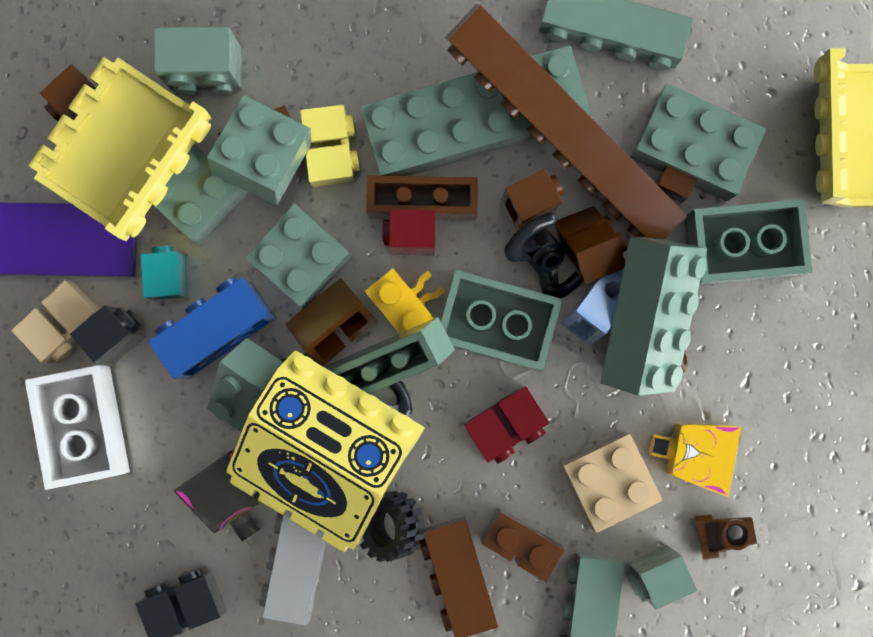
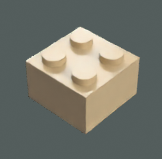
M622 432L559 463L590 528L595 533L663 501L630 433Z

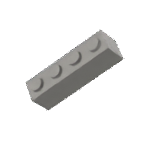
M287 511L284 516L277 513L274 533L279 534L277 548L271 547L268 555L266 569L272 570L270 583L263 584L259 606L265 607L263 618L307 626L311 617L326 543L322 540L324 532L319 530L314 535L290 520L292 512Z

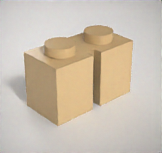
M67 280L62 282L41 302L46 308L43 312L35 308L11 330L41 363H53L54 361L59 363L68 357L74 349L71 345L76 342L70 333L100 309L76 283Z

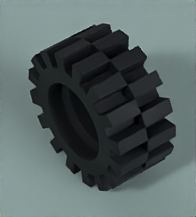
M391 491L383 495L362 536L364 541L359 544L362 550L369 548L367 555L370 558L377 557L376 561L389 562L409 556L420 547L421 544L418 541L424 539L425 533L420 532L419 528L425 527V521H418L417 516L423 513L420 508L413 509L417 502L413 498L407 499L408 494ZM386 513L390 515L394 522V539L388 535L385 529L384 519Z

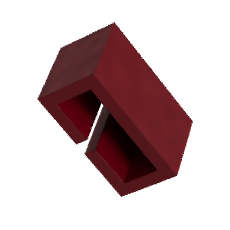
M390 210V220L383 219L382 240L384 246H389L392 255L435 256V210Z
M522 386L463 425L487 463L494 459L499 464L515 453L512 447L520 441L525 440L527 444H530L546 433L543 427L548 425L549 421L528 388Z

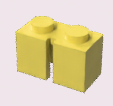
M344 105L300 110L302 124L311 128V146L306 153L309 182L312 187L355 182L354 172L360 171L358 150L351 151L349 137L356 136L353 115H346Z

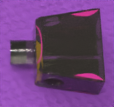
M231 450L176 488L174 492L213 533H217L230 524L243 542L260 530L248 512L260 503L258 501L260 494L256 491L253 496H250L230 483L232 476L226 473V470L234 453V450Z

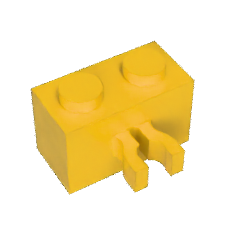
M392 268L365 290V293L400 334L434 319L424 305L428 301L440 298L445 294V290L439 287L434 293L427 292L421 298H417V294L424 289L425 282L433 277L431 273L426 271L418 279L417 285L411 289Z

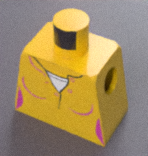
M675 424L672 438L653 434L649 455L668 459L666 466L667 474L718 494L729 496L742 427L713 424Z

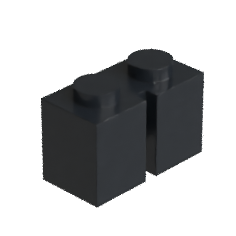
M104 305L70 333L91 361L101 364H115L147 337L141 330L144 326L143 322L131 309L126 312L122 307L114 308L108 305Z
M199 568L180 575L178 577L180 583L167 588L165 582H162L144 590L145 597L136 602L135 605L148 637H173L183 633L184 628L188 627L191 630L221 618L227 609L211 570L201 574Z

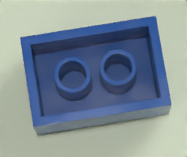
M235 277L229 278L216 288L218 294L208 301H205L204 298L195 301L185 309L187 315L176 323L171 319L154 330L156 336L148 341V343L173 379H190L234 349L244 339L251 337L277 319L252 282L242 277L238 280Z

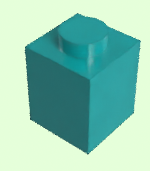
M173 246L152 247V253L141 254L143 298L150 300L187 298L184 254L178 251L174 252Z

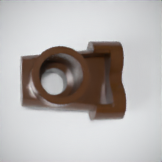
M712 514L695 516L703 560L720 558L719 553L742 550L747 546L757 544L752 517L712 519ZM737 525L742 528V535L739 538L734 539L729 536L728 530L731 526Z

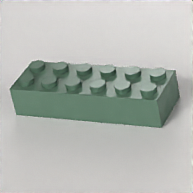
M571 45L531 56L591 116ZM476 73L360 106L380 176H409L535 139L526 130L531 124L521 114L515 119L500 104L504 97L495 88L489 93L474 78Z

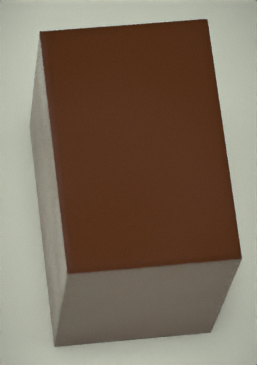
M667 166L660 173L656 184L669 198L683 203L688 199L697 179Z

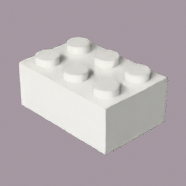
M96 365L25 380L45 490L130 472L110 366Z

